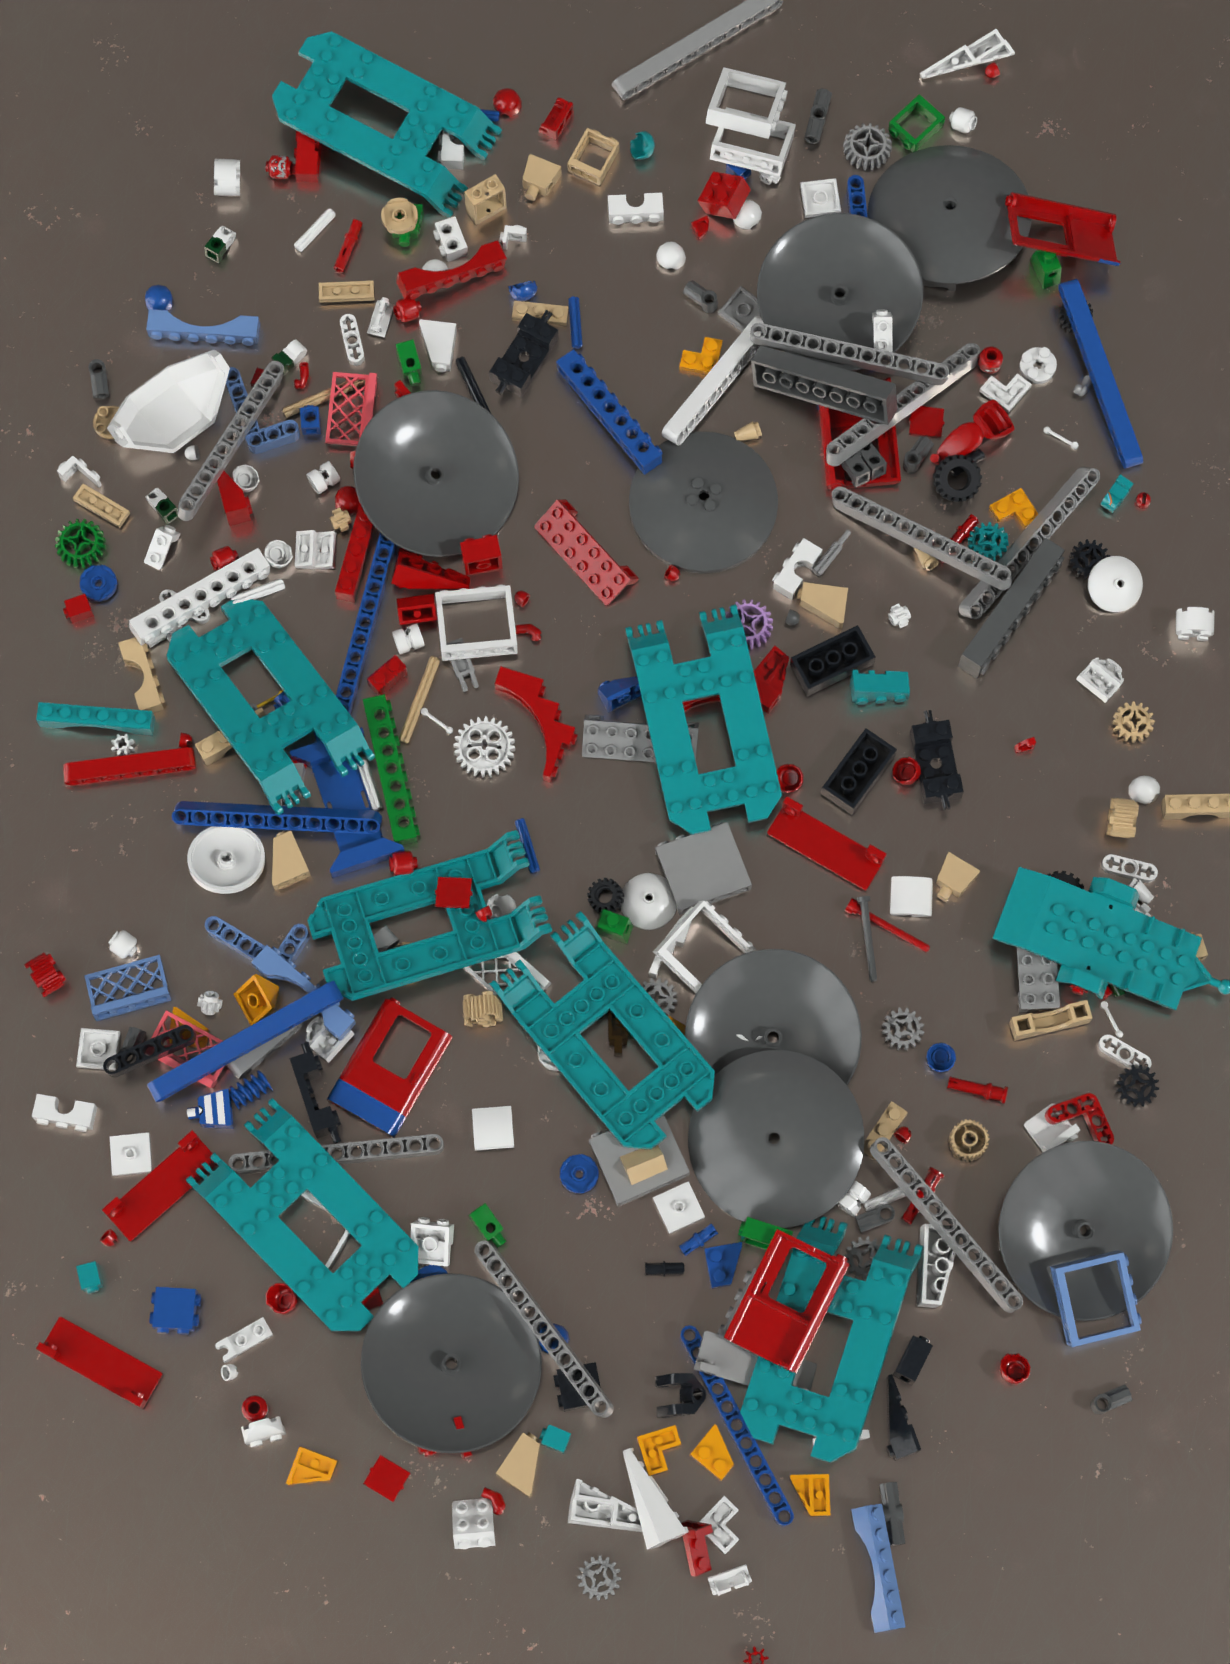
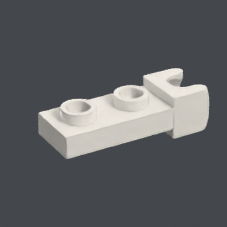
M262 1317L229 1337L220 1340L215 1344L217 1350L222 1348L228 1349V1353L223 1356V1362L227 1363L241 1353L273 1336Z

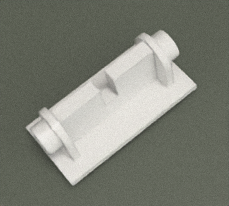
M382 297L381 300H377L367 331L368 334L385 338L393 313V306H395V304L389 303L388 298Z
M746 1564L708 1577L712 1594L718 1596L731 1591L733 1586L735 1589L746 1585L749 1586V1583L752 1582Z

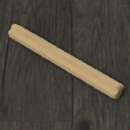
M358 379L353 384L356 388L365 385V380ZM345 381L343 383L338 384L339 388H342L348 382ZM350 385L343 392L347 393L354 389ZM331 388L283 407L284 416L286 418L300 413V408L307 405L317 406L330 400Z
M431 656L400 733L399 741L402 743H409L437 671L440 659L435 656Z

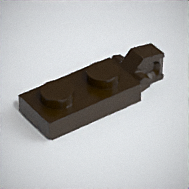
M609 1010V1046H614V1056H622V1046L627 1045L628 1031Z

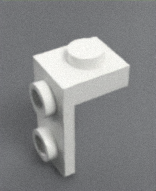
M885 309L877 310L872 313L874 348L893 352L892 314Z
M71 456L67 461L62 462L57 470L59 477L64 482L79 470L98 488L101 486L99 480L101 477L94 470L90 471L87 469V464L81 458L77 460L74 456Z
M170 525L157 528L144 563L158 570L162 569L171 543L179 540L181 533L175 531L176 529Z

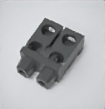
M869 443L844 461L841 466L852 479L851 483L856 488L869 482L870 479L873 480L886 474L887 462L874 445Z

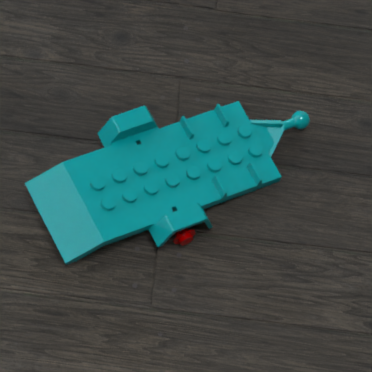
M1022 867L1018 868L993 939L1061 964L1056 981L1073 984L1069 986L1072 988L1073 993L1083 996L1084 993L1090 991L1102 1000L1107 985L1110 984L1174 1011L1177 1010L1184 991L1206 984L1217 987L1221 994H1230V980L1223 979L1220 981L1213 978L1196 957L1202 938L1186 932V929H1179L1159 921L1154 916L1150 917L1135 911L1140 897L1136 889L1110 878L1093 877L1090 888L1086 891L1052 876Z

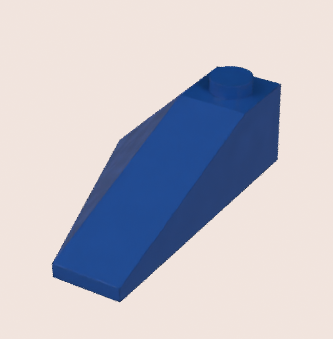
M637 676L615 679L611 682L608 680L600 684L598 695L608 713L641 697Z

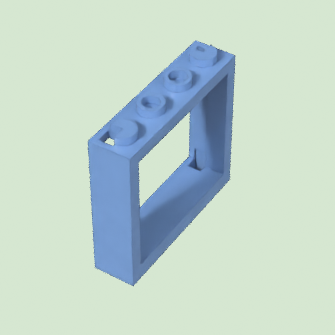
M1116 1250L1050 1266L1067 1345L1076 1347L1141 1331L1140 1324H1142V1320L1136 1310L1137 1298L1135 1293L1132 1292L1133 1279L1131 1274H1128L1127 1266H1129V1260L1124 1252ZM1116 1260L1130 1325L1078 1338L1064 1273Z

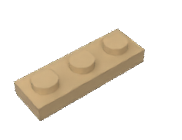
M374 281L319 283L320 303L374 300Z
M514 300L512 320L521 321L526 313L541 319L545 311L548 310V313L549 311L552 313L547 322L548 324L567 326L569 306Z
M82 484L73 496V501L119 528L130 515L129 510L85 484Z
M891 1101L866 1138L864 1154L876 1161L870 1153L871 1145L881 1137L890 1140L908 1112ZM877 1144V1149L882 1152L884 1146Z

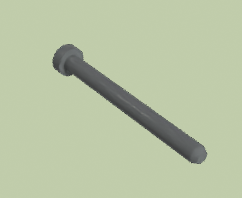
M870 896L857 897V903H860L869 979L871 982L877 981V972L868 902L871 900Z

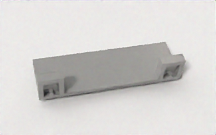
M585 714L582 745L583 757L656 762L648 724L604 721V716ZM687 722L696 761L699 723Z
M1016 947L1019 978V1013H1027L1028 1010L1059 1008V983L1056 981L1058 975L1057 963Z
M704 1331L694 1370L749 1386L758 1355L728 1341L723 1335ZM803 1360L795 1375L792 1386L811 1391L817 1364Z

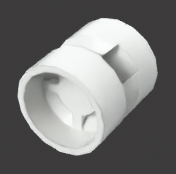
M330 461L320 465L319 470L314 469L306 474L307 479L318 495L326 491L328 485L334 486L341 481L339 474Z
M417 623L407 626L406 630L401 628L392 631L399 654L409 652L410 648L418 649L425 646Z
M854 1180L851 1188L837 1203V1206L855 1217L861 1209L860 1204H865L871 1193Z

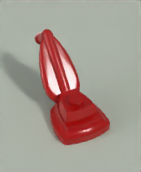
M990 400L976 410L973 415L974 422L963 423L945 438L937 453L930 456V461L939 464L941 460L948 456H965L977 449L985 438L993 440L1009 435L1014 431V425L1000 404L995 400Z

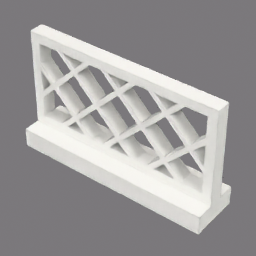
M517 952L494 958L495 970H485L484 962H481L482 971H473L469 966L464 967L489 991H493L494 995H497L496 992L485 982V973L496 972V982L500 986L507 985L506 983H499L498 972H506L507 970H498V959L506 958L511 969L512 964L515 966V963L520 959L543 991L552 984ZM517 967L512 969L513 971H520Z

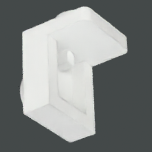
M505 225L504 232L500 233V243H503V249L507 250L508 240L526 242L527 228L520 225Z

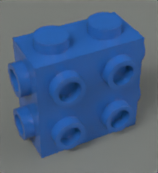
M156 1287V1291L152 1292L151 1303L154 1304V1312H150L149 1322L154 1329H157V1333L168 1334L169 1330H175L177 1334L188 1335L189 1331L195 1332V1326L198 1327L199 1314H196L197 1306L200 1307L201 1294H198L196 1289Z

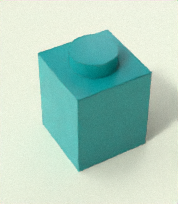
M96 1261L76 1266L81 1290L91 1294L98 1292L99 1288L104 1287L99 1264Z
M548 1425L547 1429L543 1427L539 1439L542 1440L541 1445L564 1454L571 1433Z

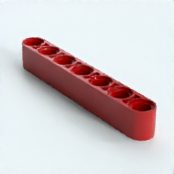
M191 747L76 761L63 765L65 785L70 786L182 772L196 768L194 749Z

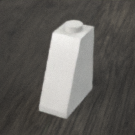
M420 319V331L432 369L438 372L451 371L457 334L456 323Z

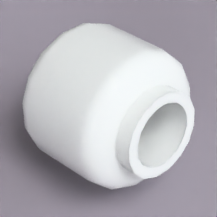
M958 107L954 112H951L949 122H951L953 130L969 133L975 129L977 117L974 111Z
M125 930L116 931L108 942L110 944L109 950L121 959L127 956L132 957L138 949L135 946L137 939Z

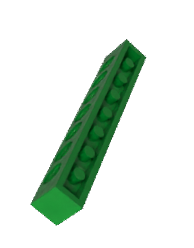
M385 694L363 699L394 842L401 845L418 842L417 836H420L418 824L414 825L413 818H416L414 806L410 807L409 800H412L410 788L406 789L405 782H408L406 770L402 771L401 764H404L402 753L397 751L400 742L398 735L394 736L393 729H396L394 717L390 718L389 711H392L391 702L386 700ZM378 714L385 715V717L382 720H377L375 718ZM383 731L389 733V735L385 738L379 736V734ZM386 749L393 750L391 755L383 754ZM390 767L397 768L394 773H388L387 770ZM393 785L401 786L398 791L391 790ZM399 802L405 804L402 809L395 808V805ZM403 820L409 822L406 827L399 826V823Z

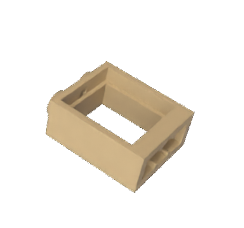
M587 128L567 163L568 172L600 186L619 153V142L613 137H606L597 130ZM589 142L611 152L601 171L579 161Z
M496 174L464 192L466 212L475 226L507 208L505 187Z

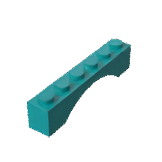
M39 702L36 721L40 727L45 728L99 727L135 735L153 736L155 716L152 711Z

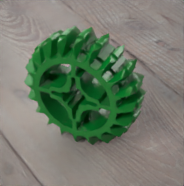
M76 518V523L73 524L69 521L68 527L66 525L62 526L64 531L58 530L59 537H55L57 542L55 548L58 550L57 555L61 556L62 562L67 561L68 566L73 564L75 568H78L79 564H81L82 568H85L86 563L92 566L91 561L98 562L97 556H103L101 550L106 549L104 545L106 539L103 537V531L100 530L98 525L94 526L93 521L87 524V520L83 519L80 523L79 519ZM86 532L95 537V542L87 539ZM66 545L74 548L75 555L66 550Z

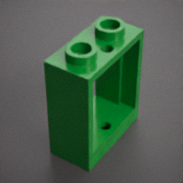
M919 94L889 122L888 131L893 138L901 141L907 150L915 152L944 126L945 116ZM914 109L931 123L916 139L899 125Z
M747 1217L746 1222H741L738 1235L741 1236L740 1242L767 1250L777 1229L791 1236L793 1231Z

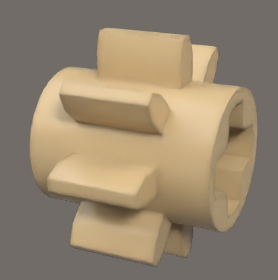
M341 508L333 510V516L329 517L335 530L340 529L341 532L348 530V524L352 523L348 511H342Z

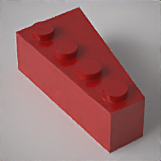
M296 131L297 147L294 148L296 164H293L292 174L296 176L297 182L318 183L322 143Z

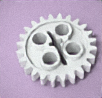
M485 716L484 721L477 717L476 723L470 719V726L464 723L465 730H458L461 736H455V740L459 743L453 744L454 748L457 749L454 751V755L458 756L456 760L457 762H462L461 768L467 767V773L473 770L475 777L479 772L482 778H484L485 773L492 777L493 771L499 775V768L505 771L504 764H511L508 758H514V754L511 751H515V746L512 745L515 743V739L511 738L512 732H507L508 726L502 727V721L496 724L494 717L489 722L487 716ZM477 734L480 736V739L474 741L471 739V736ZM497 735L499 740L493 742L490 740V737ZM484 744L487 745L486 750L482 749ZM475 752L479 754V757L472 759L469 757L470 754ZM495 753L498 755V758L491 760L489 755Z

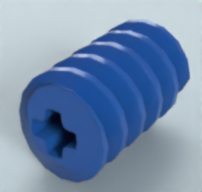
M257 1071V1078L251 1074V1081L244 1078V1085L237 1082V1089L232 1086L229 1087V1094L238 1110H240L239 1103L247 1106L246 1099L254 1102L253 1095L261 1098L260 1091L267 1094V1087L273 1091L261 1071Z

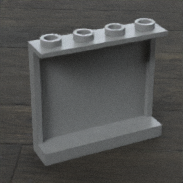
M717 822L712 825L709 832L689 836L686 834L681 835L675 841H664L659 843L658 847H655V853L660 860L679 915L686 913L691 906L694 907L699 901H708L712 904L749 891L752 888V883L728 822Z
M664 1115L655 1122L667 1135V1138L660 1142L658 1146L664 1155L668 1169L634 1185L630 1183L620 1156L636 1151L638 1148L623 1147L610 1130L605 1133L599 1131L591 1135L589 1144L594 1151L617 1207L690 1176V1171Z

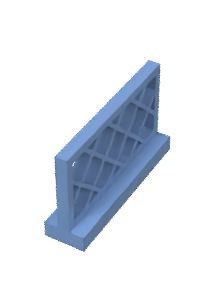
M160 955L84 975L92 1014L96 1021L172 1001ZM158 962V968L154 973L146 969L150 963ZM135 967L140 969L136 978L128 975L130 969ZM144 972L152 976L147 984L139 980ZM114 973L122 975L117 983L109 980L110 976ZM125 977L133 981L128 989L120 986ZM99 978L103 981L97 989L91 986L90 980ZM157 978L162 981L163 987L155 989L151 987V984ZM106 982L114 986L110 994L101 991ZM137 983L144 986L143 991L138 994L132 992ZM117 989L126 992L120 999L113 997ZM98 994L107 997L104 1003L95 1004Z

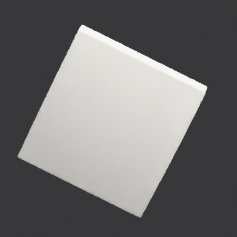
M315 530L296 531L295 567L302 569H335L337 533L335 531L316 532Z
M892 876L890 914L892 916L911 915L912 917L932 916L933 879L927 877Z
M511 1106L472 1109L475 1151L514 1147Z

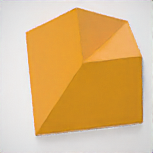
M254 974L233 994L250 1025L262 1020L275 1008L279 986L258 974Z

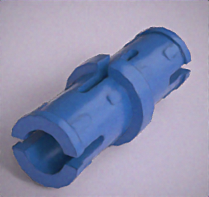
M710 1223L700 1232L692 1234L693 1237L679 1245L684 1255L687 1256L699 1246L703 1247L704 1243L717 1235L718 1232Z

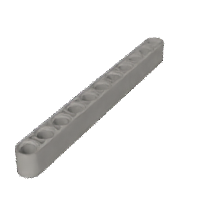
M783 0L744 1L619 76L613 81L612 87L622 100L632 97L775 11L782 5Z
M755 323L750 331V339L756 345L934 385L945 384L949 375L948 367L942 363L768 324ZM756 331H761L763 335L758 337L755 336L754 333ZM774 335H779L781 339L775 341L772 339V337ZM797 339L800 343L793 345L790 341ZM815 343L818 347L811 349L808 345ZM833 347L836 351L829 353L826 349ZM851 351L854 355L847 357L844 353ZM868 355L872 359L865 361L862 357ZM886 359L890 364L883 365L881 361ZM904 363L908 365V368L901 369L899 365ZM920 367L925 368L926 372L919 373L917 369ZM943 372L945 376L938 377L935 373Z
M968 343L941 362L949 369L948 379L945 384L934 385L915 381L896 395L898 410L889 425L863 418L831 441L826 448V462L831 466L842 464L978 365L980 347L975 343ZM943 372L935 373L938 377L945 376Z
M271 361L267 365L181 497L177 512L181 520L189 521L194 518L281 383L284 366L279 361Z
M1090 467L1078 468L1008 548L1007 552L997 561L1010 569L1012 581L1026 566L1045 538L1049 539L1098 483L1100 480L1099 470ZM980 581L959 606L960 614L964 617L979 619L1004 590Z
M836 487L832 491L833 506L837 510L995 588L1006 590L1011 586V571L1006 566L849 489Z
M387 926L373 935L379 953L393 949L400 941ZM323 978V979L318 983V985H320V986L325 985V984H326L325 978ZM313 1017L226 1066L239 1080L244 1078Z
M437 1134L321 1145L331 1156L335 1150L342 1151L341 1157L335 1159L339 1165L438 1155L444 1150L443 1139ZM434 1140L440 1142V1146L437 1149L430 1147V1143ZM414 1142L421 1144L420 1149L417 1151L410 1149L411 1144ZM394 1144L401 1146L400 1151L397 1153H393L390 1150ZM374 1146L381 1147V1152L377 1155L371 1153V1149ZM360 1148L362 1152L359 1156L354 1157L351 1155L353 1149ZM270 1151L239 1153L232 1155L228 1164L239 1175L268 1172L275 1165L273 1164L275 1156ZM256 1158L263 1159L261 1166L255 1167L253 1165ZM242 1160L243 1166L236 1169L233 1167L235 1161Z
M884 1137L878 1138L871 1145L870 1153L1000 1307L1008 1313L1021 1308L1023 1298L1016 1288L890 1140ZM877 1144H882L885 1152H880L877 1149ZM890 1159L897 1161V1168L891 1166ZM904 1174L911 1178V1183L904 1181ZM916 1190H921L924 1198H919L916 1195ZM930 1205L936 1207L937 1214H933L932 1212H930ZM943 1220L949 1222L950 1229L943 1227ZM956 1236H960L963 1239V1245L956 1242ZM969 1251L975 1253L976 1260L970 1259ZM982 1267L988 1268L989 1276L983 1274ZM996 1282L1002 1285V1291H998L995 1288ZM1009 1298H1013L1015 1300V1307H1012L1008 1303Z
M487 1241L478 1242L475 1246L477 1257L591 1411L602 1418L611 1416L614 1410L612 1402L498 1249ZM489 1246V1253L483 1256V1249ZM497 1262H500V1269L495 1271L494 1265ZM512 1277V1284L506 1286V1279ZM523 1292L524 1298L518 1302L517 1296ZM535 1308V1315L529 1318V1310ZM543 1324H546L547 1330L544 1333H541L540 1327ZM558 1339V1347L552 1349V1342ZM570 1355L571 1360L569 1364L564 1365V1357ZM578 1371H582V1378L576 1381L575 1374ZM593 1387L594 1394L588 1397L587 1390ZM605 1402L606 1410L600 1413L599 1405Z

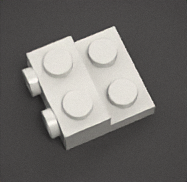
M419 1217L418 1220L411 1223V1239L419 1246L418 1263L438 1266L450 1265L454 1224H449V1220L446 1219L430 1222V1218Z

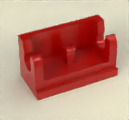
M558 97L546 120L541 124L539 132L557 140L574 112L573 103Z

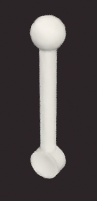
M1047 426L1043 429L1044 433H1049L1071 445L1073 450L1078 448L1077 442L1069 441L1053 432L1050 427Z
M427 708L421 709L422 716H428L443 727L448 734L453 733L452 727L446 726L428 713Z
M1102 1001L1100 1007L1105 1010L1116 1031V1037L1121 1038L1123 1032L1117 1027L1108 1009V1003Z

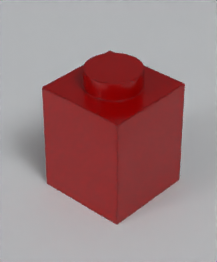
M86 594L64 601L66 606L63 608L66 619L70 618L72 624L94 616Z

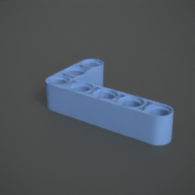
M229 367L226 387L237 413L248 394L238 369ZM232 376L237 377L235 380H228ZM238 392L243 393L241 396H234ZM256 420L253 424L254 427L250 429L245 440L250 452L260 454L297 441L300 437V431L297 422L294 420H286L263 429L259 428ZM289 429H295L293 433H287ZM271 435H277V438L270 439L269 437ZM254 441H260L258 445H252Z
M211 916L205 921V928L211 937L250 961H253L265 947L219 917ZM213 923L219 924L216 930H210V926ZM294 925L279 946L278 950L282 953L281 957L285 961L289 959L294 963L308 943L310 934L305 925ZM298 931L305 932L302 938L295 936ZM227 934H235L234 939L226 940ZM245 943L252 944L248 950H243L242 946ZM287 947L295 948L291 954H286L285 949Z

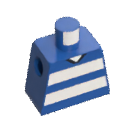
M223 1089L199 1096L198 1107L187 1108L188 1119L199 1118L200 1125L203 1128L234 1129L230 1090Z

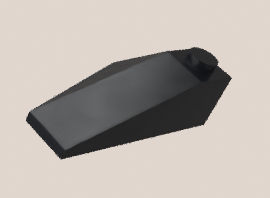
M891 1374L887 1376L889 1443L887 1450L890 1458L894 1457L896 1461L917 1454L921 1451V1447L913 1425H908L907 1423L909 1420L908 1413L904 1405L900 1403L902 1401L901 1395Z

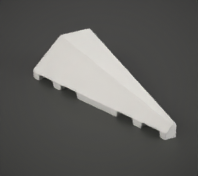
M995 29L971 45L962 46L922 71L920 77L922 79L1012 56L1015 55V52L1007 40H1004L998 30Z
M629 1448L623 1451L648 1550L659 1547L670 1540L677 1539L688 1533L689 1530L687 1527H683L678 1520V1513L673 1512L667 1504L669 1500L654 1478L648 1476L644 1470L645 1465L643 1462L637 1460L633 1454L634 1449Z
M576 1479L569 1506L568 1523L643 1532L636 1508L613 1496H608L599 1491L598 1488L583 1483L580 1479Z

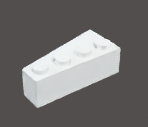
M924 1224L920 1227L919 1245L923 1246V1251L918 1262L916 1306L937 1308L942 1305L948 1278L954 1263L955 1252L931 1224ZM943 1225L945 1229H950V1226ZM956 1236V1242L959 1244L960 1236Z

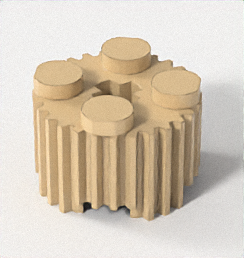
M1111 798L1106 835L1123 838L1135 837V826L1139 809L1137 802L1129 799Z
M484 991L481 993L482 995L478 996L474 994L464 995V1025L473 1027V1023L487 1028L495 1026L497 1021H503L502 1001L499 996L493 995V991Z
M961 1120L950 1132L948 1147L951 1148L949 1150L953 1151L952 1154L958 1160H966V1162L969 1160L971 1162L973 1160L976 1161L977 1158L983 1156L988 1148L990 1140L988 1138L989 1134H987L988 1130H985L982 1124L979 1125V1122L975 1123V1120ZM966 1137H969V1140H973L971 1144L965 1142Z

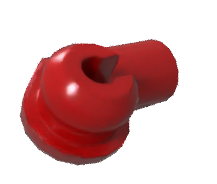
M307 362L299 364L300 379L294 380L295 389L301 388L302 390L307 385L309 379V366Z
M533 624L515 625L516 634L528 633L531 635L532 641H539L541 639V630Z
M485 1487L481 1497L491 1500L493 1513L501 1515L506 1507L502 1495Z

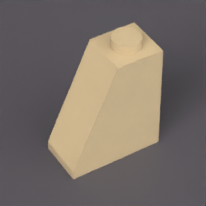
M803 582V587L798 589L797 599H801L800 606L838 629L843 628L848 588Z
M282 831L276 835L277 837L273 838L272 884L275 891L311 876L292 831Z
M530 1432L527 1435L522 1433L496 1472L497 1476L529 1498L533 1492L540 1444L537 1442L539 1439Z

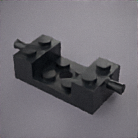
M546 310L541 319L526 313L518 325L517 335L502 358L498 357L490 369V381L499 385L495 391L500 395L507 389L522 398L559 339L558 329L547 323L552 316L550 311L548 313V310ZM521 355H528L529 360L523 362L519 357Z
M928 710V712L924 711L926 722L912 725L910 730L915 760L921 768L919 782L924 804L942 801L943 810L951 809L949 800L960 799L964 793L961 775L957 773L951 743L953 736L950 721H933L932 710ZM931 761H940L941 767L933 768Z
M309 1042L302 1043L301 1046L304 1053L289 1059L313 1132L317 1139L331 1134L333 1144L339 1143L341 1139L338 1133V1126L341 1125L337 1111H332L331 1106L319 1109L316 1098L311 1097L314 1091L310 1080L321 1077L320 1071L323 1070L318 1055L314 1056Z

